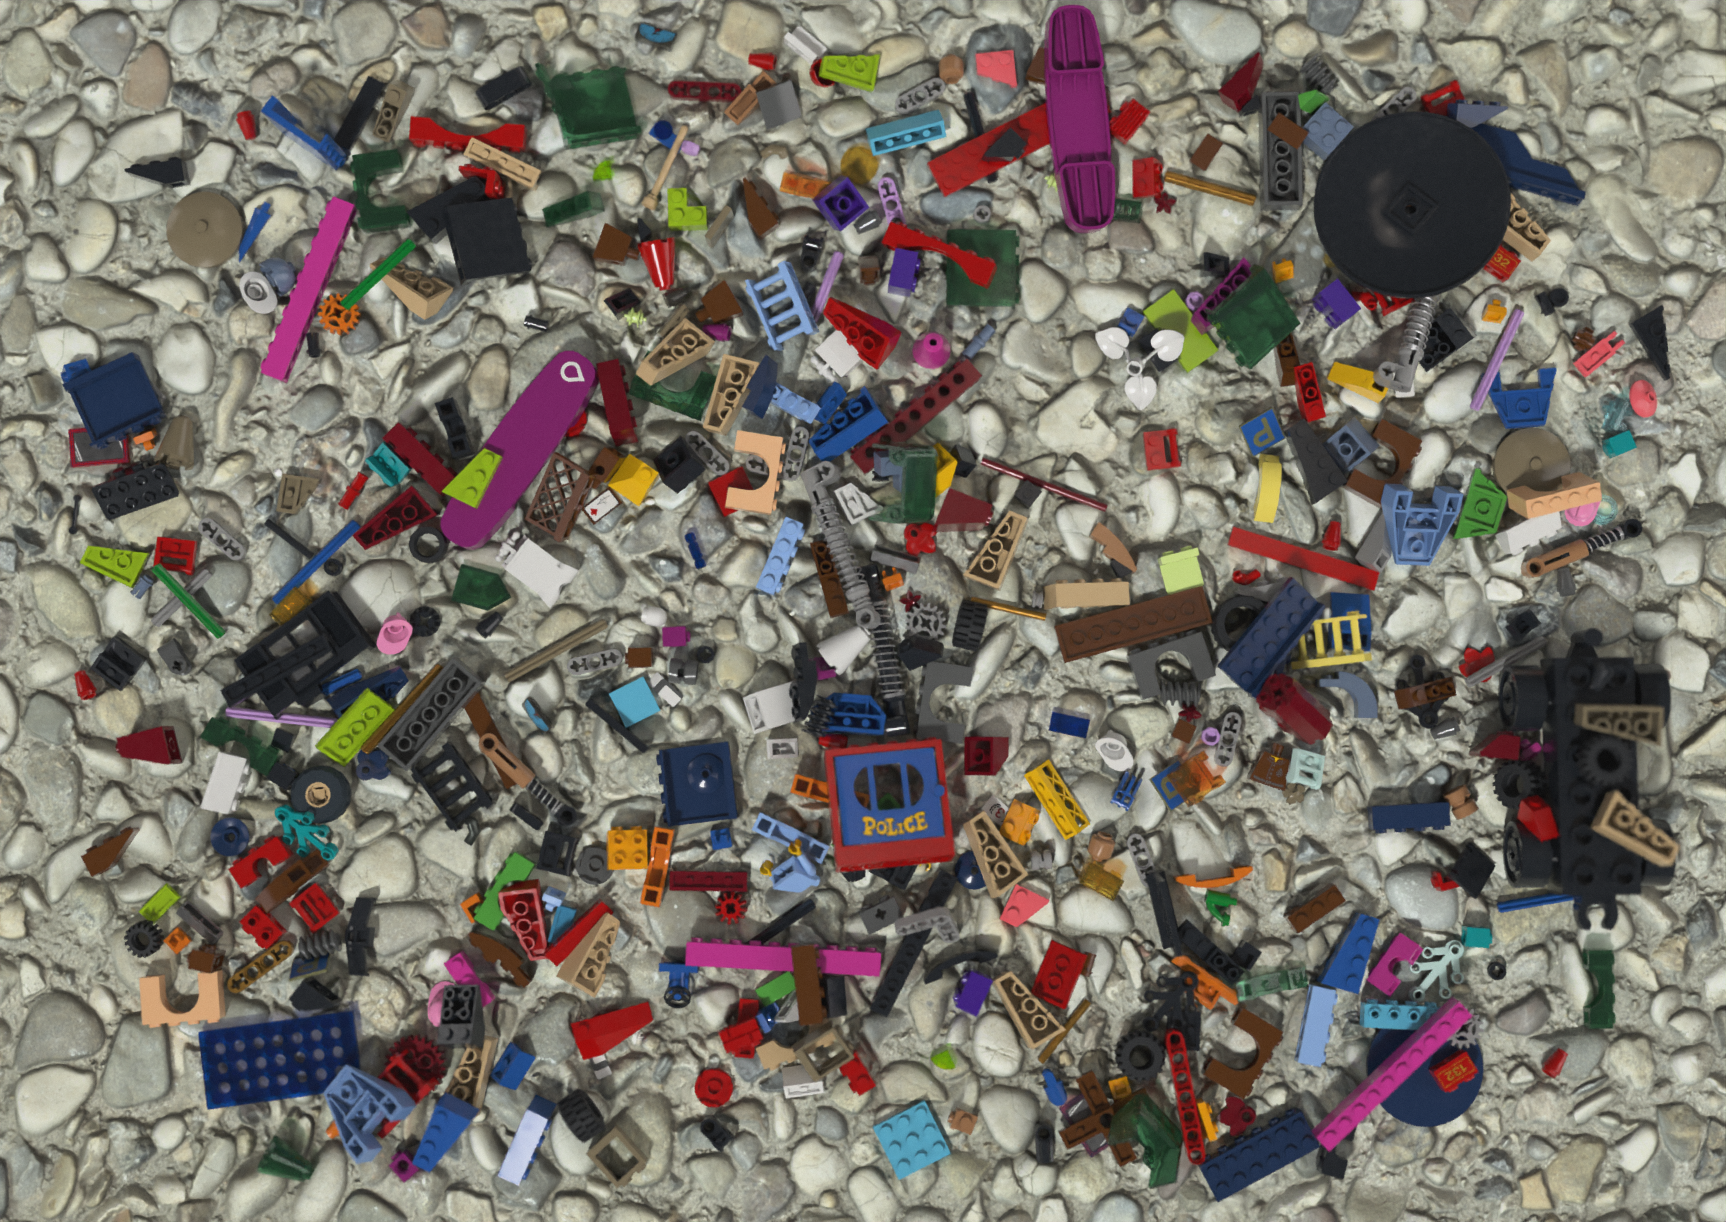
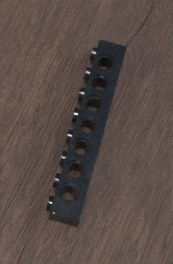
M940 868L917 913L944 907L958 878ZM933 927L905 936L870 1004L871 1010L886 1018L888 1017Z

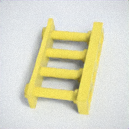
M1352 611L1347 612V616L1315 620L1312 625H1314L1316 659L1310 660L1309 656H1307L1304 634L1298 641L1299 657L1298 661L1291 662L1292 670L1372 661L1371 653H1364V650L1361 648L1358 619L1367 618L1366 614ZM1350 620L1354 649L1352 655H1346L1343 652L1340 621ZM1332 622L1335 653L1334 657L1328 658L1327 654H1325L1322 624Z

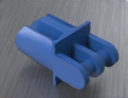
M1125 771L1110 800L1111 804L1115 803L1117 807L1125 808V811L1129 810L1143 779L1139 778L1131 794H1129L1136 779L1135 776L1131 775L1124 790H1122L1129 776L1128 771ZM1118 792L1123 794L1121 799L1116 798ZM1126 796L1130 798L1128 803L1124 802Z
M1044 1069L1042 1074L1047 1084L1043 1085L1048 1099L1056 1106L1064 1105L1067 1101V1092L1061 1079H1055L1050 1069Z

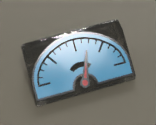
M640 23L634 38L636 42L672 52L677 33Z
M528 697L522 703V708L542 735H546L555 728L534 697Z

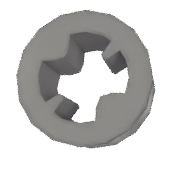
M983 205L978 206L974 210V220L978 224L987 223L991 215L990 209ZM981 210H983L984 214H987L984 219L977 216V213L979 214Z
M1033 590L1032 608H1035V606L1042 608L1043 591L1037 593Z

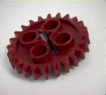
M410 1034L407 1038L404 1036L400 1038V1041L394 1042L395 1047L389 1048L391 1053L385 1056L387 1059H390L396 1052L401 1054L405 1049H409L413 1052V1058L406 1054L402 1059L418 1075H423L427 1082L434 1077L439 1082L437 1085L443 1083L440 1078L446 1077V1074L442 1071L448 1068L443 1065L447 1058L441 1057L445 1051H438L440 1045H433L435 1039L428 1042L427 1035L421 1039L420 1034L415 1035V1038ZM425 1056L431 1059V1064L426 1063ZM390 1061L384 1063L385 1066H389L391 1064ZM395 1065L390 1072L411 1093L416 1094L419 1091L417 1089L418 1086L408 1076L403 1075L401 1069ZM437 1085L432 1089L433 1091L438 1089Z

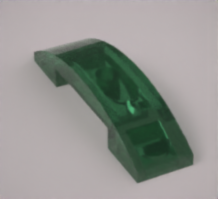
M1299 967L1250 977L1235 982L1234 986L1237 1001L1244 1002L1263 995L1307 987L1308 982L1305 967Z

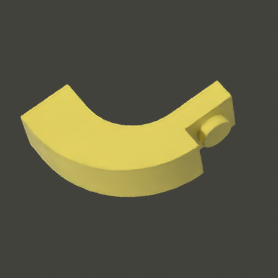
M1260 454L1259 485L1253 507L1254 521L1269 523L1274 521L1281 487L1282 464L1279 463V456Z

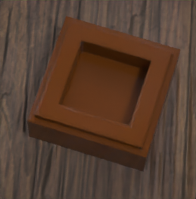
M1178 719L1171 736L1189 744L1197 726Z

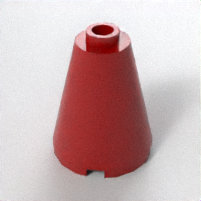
M675 237L638 243L639 252L655 288L659 287V291L671 289L670 285L674 284Z

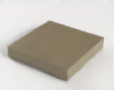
M727 205L724 206L705 234L707 245L711 248H714L734 218L732 208Z

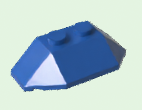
M832 693L826 697V699L833 701L838 706V709H831L835 716H828L832 723L825 722L829 729L822 731L864 736L884 735L886 715L872 696Z

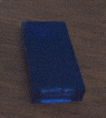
M1052 712L1048 731L1086 739L1090 720Z

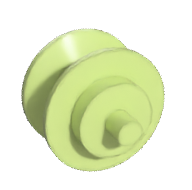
M1055 174L1046 175L1044 179L1047 180V189L1052 186L1055 188V192H1057Z
M632 307L628 314H624L627 322H629V326L632 323H636L637 328H639L643 321H647L644 313H642V309L639 312H635L634 307Z

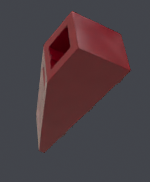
M1259 52L1250 58L1218 91L1222 103L1236 112H1239L1253 97L1264 66Z

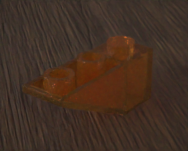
M785 170L779 191L814 198L832 182Z

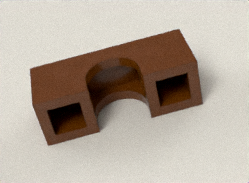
M1328 884L1315 893L1316 896L1310 901L1296 906L1283 915L1294 932L1299 934L1346 901L1335 884Z

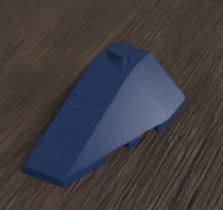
M398 666L346 687L328 698L327 701L337 717L340 718L366 688L387 702L390 698H394L409 680L402 668Z

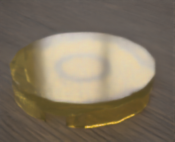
M853 147L844 153L840 169L842 175L848 177L852 184H867L877 173L878 161L876 156L872 155L871 150L865 147Z

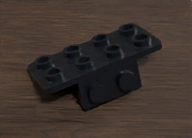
M148 460L134 462L127 468H117L111 473L109 481L92 487V492L108 520L167 501L179 495V490L166 464L161 462L150 466Z

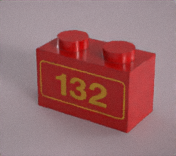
M1500 244L1494 256L1483 269L1503 283L1510 278L1521 260L1518 259L1517 254L1507 251Z
M1462 1049L1428 1069L1439 1088L1444 1092L1456 1090L1458 1084L1463 1081L1468 1082L1475 1077L1474 1074L1478 1072L1467 1052Z

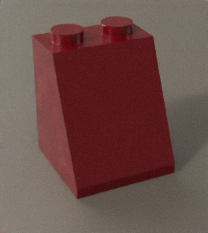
M949 488L932 531H981L984 525L988 527L994 513L991 511L992 504Z
M160 726L116 738V750L121 757L165 765L183 763L174 726Z

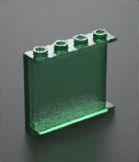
M614 66L609 68V70L603 71L601 69H594L589 73L578 71L568 76L558 74L551 79L549 85L565 150L639 139L642 131L641 127L637 126L624 75L626 67Z
M947 229V244L951 242L958 245L959 249L963 251L969 249L977 253L978 257L984 258L986 256L993 259L997 270L989 289L970 282L964 270L946 256V308L975 306L1011 307V309H1014L1015 304H1019V292H1016V285H1019V273H1016V266H1019V255H1016V247H1019V236H1016V230Z
M1253 264L1249 268L1252 275L1213 311L1207 308L1204 310L1208 315V322L1216 327L1217 335L1226 342L1225 347L1236 357L1234 359L1240 367L1244 366L1252 369L1301 324L1267 270L1257 264Z

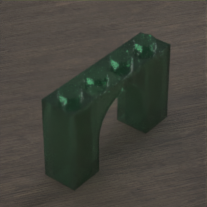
M392 149L352 155L353 161L350 162L352 173L355 174L353 188L357 192L358 199H355L356 209L360 212V217L357 219L359 228L366 234L411 228L410 216L406 212L409 209L406 205L383 208L373 205L369 199V188L376 178L382 175L404 172L400 151Z
M647 351L644 359L651 353V351ZM701 371L691 389L684 392H674L666 389L659 381L650 386L635 374L631 382L629 395L701 421L709 406L717 376Z

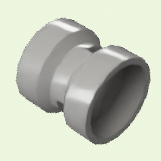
M1044 850L1039 853L1037 851L1030 852L1032 870H1039L1040 868L1052 869L1050 850Z

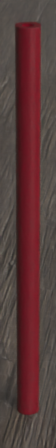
M982 458L980 465L1026 482L1028 480L1035 486L1105 512L1107 509V504L989 459Z

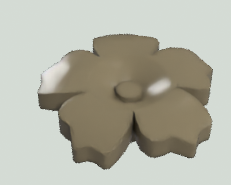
M1289 783L1286 785L1288 789L1285 788V791H1282L1283 796L1287 798L1286 803H1289V805L1295 804L1296 801L1298 803L1304 801V795L1300 793H1303L1305 789L1300 784Z

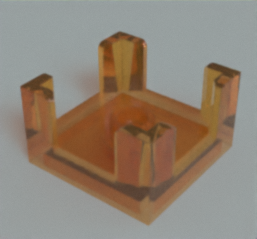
M1204 750L1194 754L1166 775L1188 807L1198 804L1205 799V795L1226 783L1221 775L1213 777L1203 762L1209 759Z

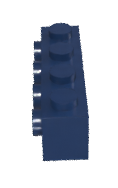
M1449 802L1367 806L1369 829L1375 830V833H1387V829H1394V832H1406V828H1413L1414 831H1425V827H1433V830H1445V826H1451Z

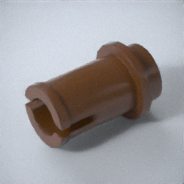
M1085 951L1084 953L1088 957L1081 975L1090 977V974H1093L1091 970L1097 955Z

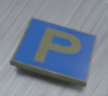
M1272 407L1239 425V429L1252 457L1285 439Z
M1179 759L1149 779L1170 812L1199 792Z
M328 952L327 955H320L317 958L313 956L312 959H305V961H302L301 957L293 959L289 982L327 972L331 954Z

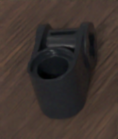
M805 234L800 258L801 268L804 272L812 273L817 269L823 248V237L819 239ZM812 259L814 264L807 266L804 264V261Z
M706 1115L702 1118L700 1124L701 1133L722 1153L724 1147L731 1140L734 1141L736 1137L713 1115ZM712 1122L714 1128L708 1130L704 1127V1123Z

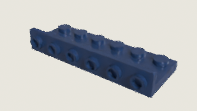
M1289 577L1223 657L1217 667L1245 693L1252 696L1255 695V693L1261 690L1266 679L1273 675L1277 666L1286 659V655L1291 649L1297 646L1300 638L1310 630L1313 622L1322 615L1326 606L1318 602L1293 577Z
M1294 1107L1288 1109L1284 1116L1270 1119L1267 1125L1253 1128L1249 1135H1241L1235 1138L1234 1143L1228 1146L1227 1144L1217 1148V1152L1212 1155L1206 1154L1205 1160L1198 1167L1217 1202H1220L1318 1149L1320 1145L1311 1132L1302 1110Z

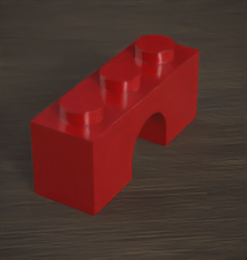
M282 835L268 837L264 840L265 844L263 846L252 848L248 851L249 855L244 859L240 857L232 862L233 866L228 870L241 889L246 888L262 877L258 870V862L261 858H266L273 866H278L294 855L290 847L282 841Z

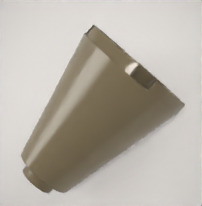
M178 415V417L173 418L155 455V462L159 460L158 463H165L167 468L179 470V467H185V470H192L194 468L193 422L189 420V417Z

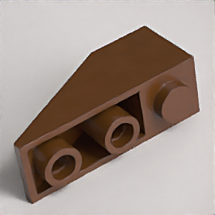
M744 177L743 184L749 224L759 239L762 240L779 228L778 221L780 219L774 211H769L767 208L769 204L763 196L759 197L756 193L757 187L752 180L748 182Z
M877 255L858 257L860 283H864L865 286L875 285L876 282H879L880 274Z
M1290 326L1271 328L1276 372L1280 387L1295 385L1293 367L1299 366L1300 361Z
M1452 677L1394 691L1399 710L1457 695Z
M129 826L120 831L121 835L115 838L111 836L103 840L104 844L97 847V845H94L85 850L86 854L82 855L81 858L91 877L98 876L117 865L140 831L139 827L131 828Z

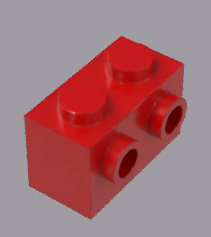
M259 904L239 921L242 924V929L247 934H252L256 939V944L265 949L271 948L288 932L271 913L266 914Z
M855 1049L853 1050L854 1058L840 1066L839 1070L843 1076L847 1075L850 1082L848 1085L852 1092H857L861 1096L874 1088L876 1082Z

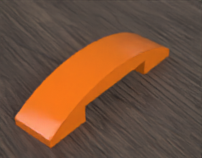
M1247 865L1230 868L1231 876L1196 881L1195 874L1191 873L1173 876V879L1192 887L1214 888L1225 886L1244 878L1253 871V866Z

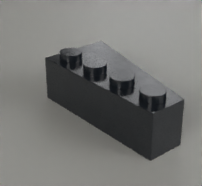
M474 176L406 212L436 245L447 235L442 211L446 206L486 201L489 197L485 193L486 186L477 176Z
M1304 418L1284 431L1292 455H1294L1297 463L1296 466L1304 481L1303 484L1309 494L1311 505L1348 482Z

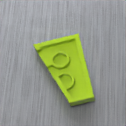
M880 54L873 56H824L821 60L819 76L872 92L875 86Z
M484 448L442 492L477 509L503 457Z
M88 546L80 563L130 588H134L150 554Z

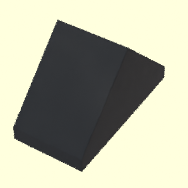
M1204 252L1199 258L1200 277H1227L1229 275V257Z
M631 288L604 300L606 306L618 321L624 317V314H628L632 307L636 308L641 303Z

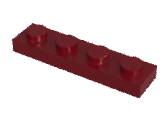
M670 871L669 891L747 892V872Z

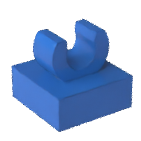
M730 828L710 831L713 850L733 847Z

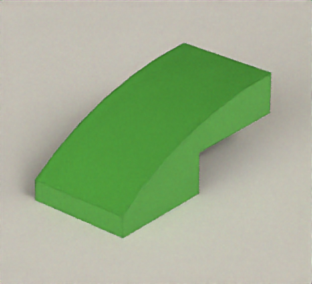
M786 971L755 991L764 1007L795 990V980L790 971Z

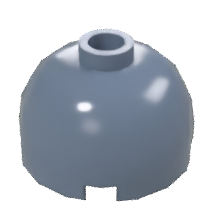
M273 257L259 264L262 275L266 277L270 285L272 284V286L277 288L274 292L278 296L285 295L295 285L296 277L294 272H296V269L290 261L287 263L282 258Z

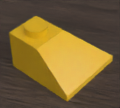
M938 442L918 458V479L935 498L951 486L957 461Z
M629 454L608 483V486L637 506H640L660 478V475L650 466Z

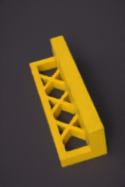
M1049 759L1024 775L1065 840L1077 835L1090 825ZM1042 768H1047L1049 776H1046ZM1054 784L1058 785L1060 793L1055 790ZM1065 800L1069 802L1070 809L1066 807ZM1075 816L1078 817L1082 823L1080 827L1075 821Z

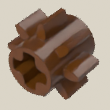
M1588 327L1582 330L1578 328L1571 338V341L1574 342L1573 348L1579 351L1585 348L1589 350L1596 340V337L1593 336L1594 330Z

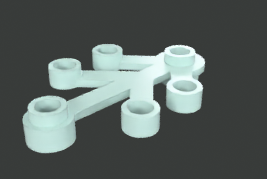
M1456 940L1448 941L1444 947L1430 948L1425 946L1422 948L1421 955L1427 959L1432 958L1433 955H1444L1440 961L1421 963L1415 961L1414 964L1418 965L1416 971L1412 970L1411 964L1408 965L1409 970L1415 974L1422 970H1431L1419 986H1413L1409 989L1408 997L1410 1000L1417 1001V1003L1423 1001L1425 991L1438 976L1440 986L1438 994L1444 999L1449 998L1452 992L1448 988L1446 966L1450 961L1452 966L1451 981L1456 984L1463 982L1464 976L1460 973L1459 958L1462 957L1464 948ZM1453 947H1457L1455 954L1451 951ZM1426 949L1430 950V954L1428 956H1425L1424 951ZM1456 974L1460 975V979L1458 981L1454 980V976ZM1444 989L1448 991L1446 996L1442 995ZM1417 991L1421 993L1419 998H1415Z

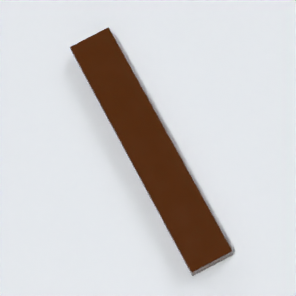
M478 692L464 708L480 738L484 734H493L508 748ZM486 739L483 741L486 749L494 747L492 740ZM497 750L495 751L508 764H510V762L506 760ZM493 762L506 789L515 786L517 783Z

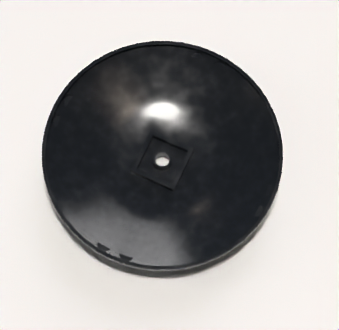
M1416 111L1400 112L1377 118L1354 130L1344 138L1324 164L1317 181L1314 196V220L1318 237L1334 265L1350 280L1363 288L1381 295L1406 299L1424 298L1448 292L1464 284L1479 273L1498 250L1508 227L1511 210V192L1505 169L1499 157L1486 140L1473 129L1457 120L1440 114ZM1409 205L1414 206L1416 212L1408 214L1405 212V208Z

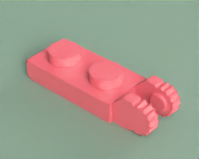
M1615 330L1573 362L1574 366L1584 377L1589 376L1625 343L1622 339L1615 343L1613 347L1610 346L1608 341L1618 334Z

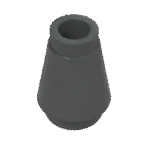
M873 210L868 211L853 226L857 233L861 234L880 227L879 224L883 222L877 211Z
M1569 568L1558 569L1557 592H1559L1560 597L1575 595L1577 588Z
M1448 717L1430 729L1434 740L1457 735V732L1460 731L1454 717Z

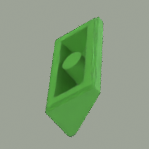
M1317 90L1298 95L1300 109L1311 115L1315 114L1329 100L1328 96Z

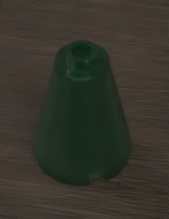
M274 1135L269 1143L271 1146L265 1150L256 1172L304 1182L306 1179L310 1180L314 1172L313 1164L280 1137Z

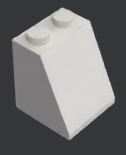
M797 680L743 697L754 734L795 721L791 713L793 704L789 696L790 684L797 682Z

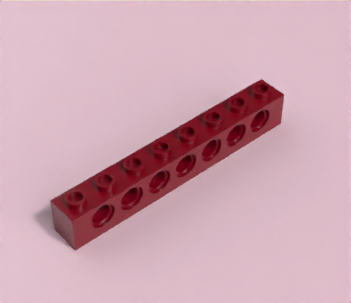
M968 359L964 362L962 360L958 361L953 366L954 370L949 374L945 372L938 378L940 382L935 386L933 384L928 386L924 390L925 394L919 398L917 396L909 403L911 405L906 410L902 408L894 415L896 418L891 423L888 420V423L880 427L881 431L876 435L872 433L865 439L867 443L862 447L858 445L851 451L850 459L864 476L874 469V457H868L865 454L868 448H873L876 452L898 449L982 378V375ZM960 375L964 381L961 384H957L953 381V377ZM945 387L949 390V394L941 396L938 390ZM931 399L935 405L933 408H926L924 401ZM911 412H918L920 418L916 421L911 420L909 417ZM897 424H903L906 429L904 432L898 433L894 427ZM888 436L891 442L888 445H883L880 442V438Z

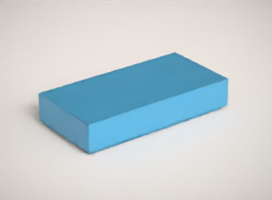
M565 905L557 906L547 942L553 943L574 923L577 909Z

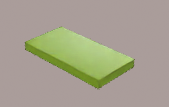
M1174 289L1142 312L1154 329L1161 327L1166 330H1175L1184 336L1183 349L1179 355L1181 359L1178 362L1186 373L1219 351L1206 333L1201 335L1190 321L1193 315Z
M366 688L318 741L315 747L345 767L395 708L373 691Z

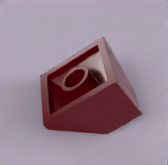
M964 737V775L996 776L1009 756V737Z

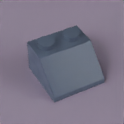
M1355 417L1322 443L1344 474L1348 473L1380 446Z

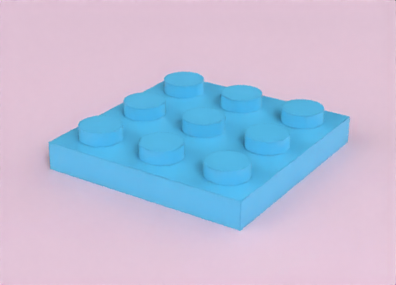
M925 1100L873 1126L899 1180L951 1154Z

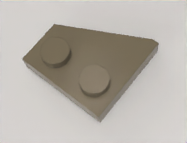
M282 474L276 511L297 515L319 485L320 479Z

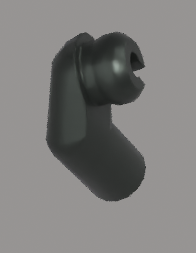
M468 816L465 818V824L469 833L464 842L472 846L480 834L481 828L476 817Z

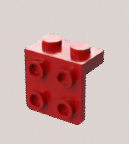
M471 164L459 166L458 170L465 179L477 176L481 181L486 182L485 193L490 200L503 197V180L494 171V168L483 167V169H479Z

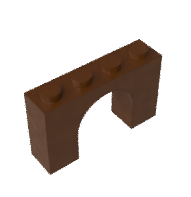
M1384 419L1376 423L1370 435L1377 443L1392 452L1395 458L1393 474L1386 480H1376L1357 469H1353L1346 478L1348 482L1342 486L1345 490L1382 509L1381 499L1384 485L1403 484L1404 480L1402 478L1404 474H1408L1413 466L1411 463L1414 456L1417 457L1422 450L1420 446L1422 440Z
M1239 1006L1230 1022L1250 1034L1256 1044L1254 1059L1245 1067L1232 1068L1210 1055L1201 1073L1244 1099L1251 1094L1254 1081L1261 1077L1264 1064L1271 1060L1274 1047L1279 1046L1281 1043L1283 1032L1242 1006Z

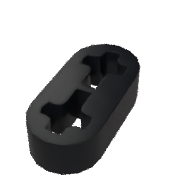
M514 802L509 809L537 831L544 824L540 818L517 802Z

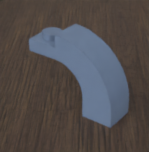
M1338 671L1335 672V679H1333V675H1321V679H1316V687H1338L1350 694L1354 703V718H1378L1375 695L1368 684L1358 676Z

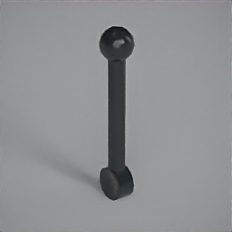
M78 494L73 497L75 503L72 527L69 528L70 534H76L78 531L76 520L78 504L81 500V496Z

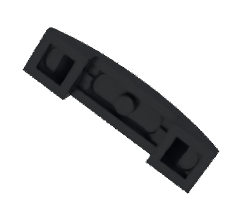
M970 950L950 956L938 963L927 973L923 979L926 985L942 979L941 970L975 957H977L981 964L997 958V953L990 950Z

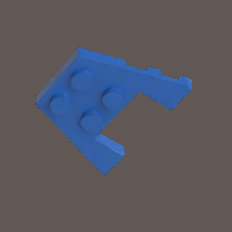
M1556 368L1539 369L1537 371L1539 388L1502 391L1500 374L1497 372L1488 394L1505 429L1538 427L1546 424L1551 391L1554 386V376L1557 371ZM1482 373L1480 375L1481 380L1485 373Z

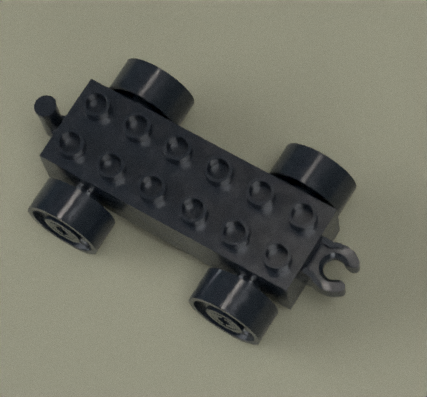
M1597 628L1574 632L1570 638L1571 644L1566 658L1541 659V668L1537 665L1505 666L1501 672L1498 686L1499 713L1505 730L1513 732L1540 731L1542 729L1543 763L1546 774L1544 778L1548 779V783H1546L1548 791L1544 793L1546 795L1545 803L1550 806L1558 831V837L1540 841L1521 821L1508 822L1503 836V864L1506 878L1513 888L1547 886V893L1573 896L1574 920L1580 929L1586 931L1590 930L1592 926L1587 915L1588 909L1592 905L1597 904L1603 908L1604 917L1601 921V927L1606 930H1612L1618 921L1619 915L1616 895H1642L1641 886H1667L1672 882L1676 869V856L1672 865L1661 867L1591 829L1607 793L1617 791L1626 802L1631 803L1636 808L1635 810L1639 812L1637 741L1575 724V705H1657L1664 707L1663 728L1668 722L1671 709L1670 682L1665 668L1661 664H1634V657H1598L1594 646H1598L1604 637ZM1602 662L1614 668V675L1600 692H1597L1588 686L1595 665ZM1597 735H1613L1614 737L1621 738V742L1628 744L1626 749H1631L1632 751L1629 756L1633 757V762H1630V765L1633 767L1632 770H1627L1629 775L1622 777L1623 781L1620 783L1616 782L1614 785L1590 783L1591 781L1585 780L1583 778L1585 775H1581L1578 772L1581 768L1576 767L1575 763L1579 762V758H1575V756L1580 753L1577 749L1579 746H1583L1582 742L1584 740H1589V737ZM1602 748L1596 756V764L1603 772L1607 771L1612 764L1611 753L1606 748ZM1649 819L1654 827L1661 830L1675 843L1672 829L1666 820Z

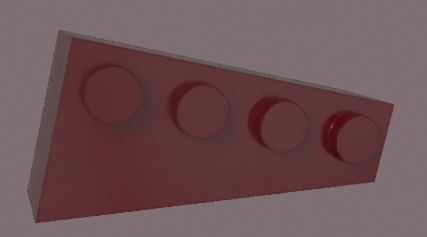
M619 359L596 363L609 430L616 447L638 442L635 429L637 428L635 416H632L634 407L632 399H629L627 394L630 393L628 381H624V376H627L624 364L621 365Z
M398 422L382 439L392 445L394 451L403 459H406L407 463L417 473H420L421 477L433 489L444 497L446 494L442 492L443 489L458 473L451 466L447 468L443 464L445 460L438 453L433 454L429 450L431 446L425 440L420 442L415 437L418 433L410 426L406 428Z
M411 485L352 536L364 550H368L439 514L415 486Z

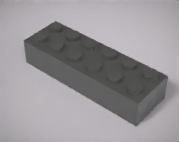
M1262 92L1259 96L1261 106L1258 111L1260 211L1299 210L1303 205L1301 145L1297 150L1267 130L1278 113L1301 127V109L1298 98L1300 92Z
M458 657L452 658L377 746L405 771H409L415 767L486 682Z

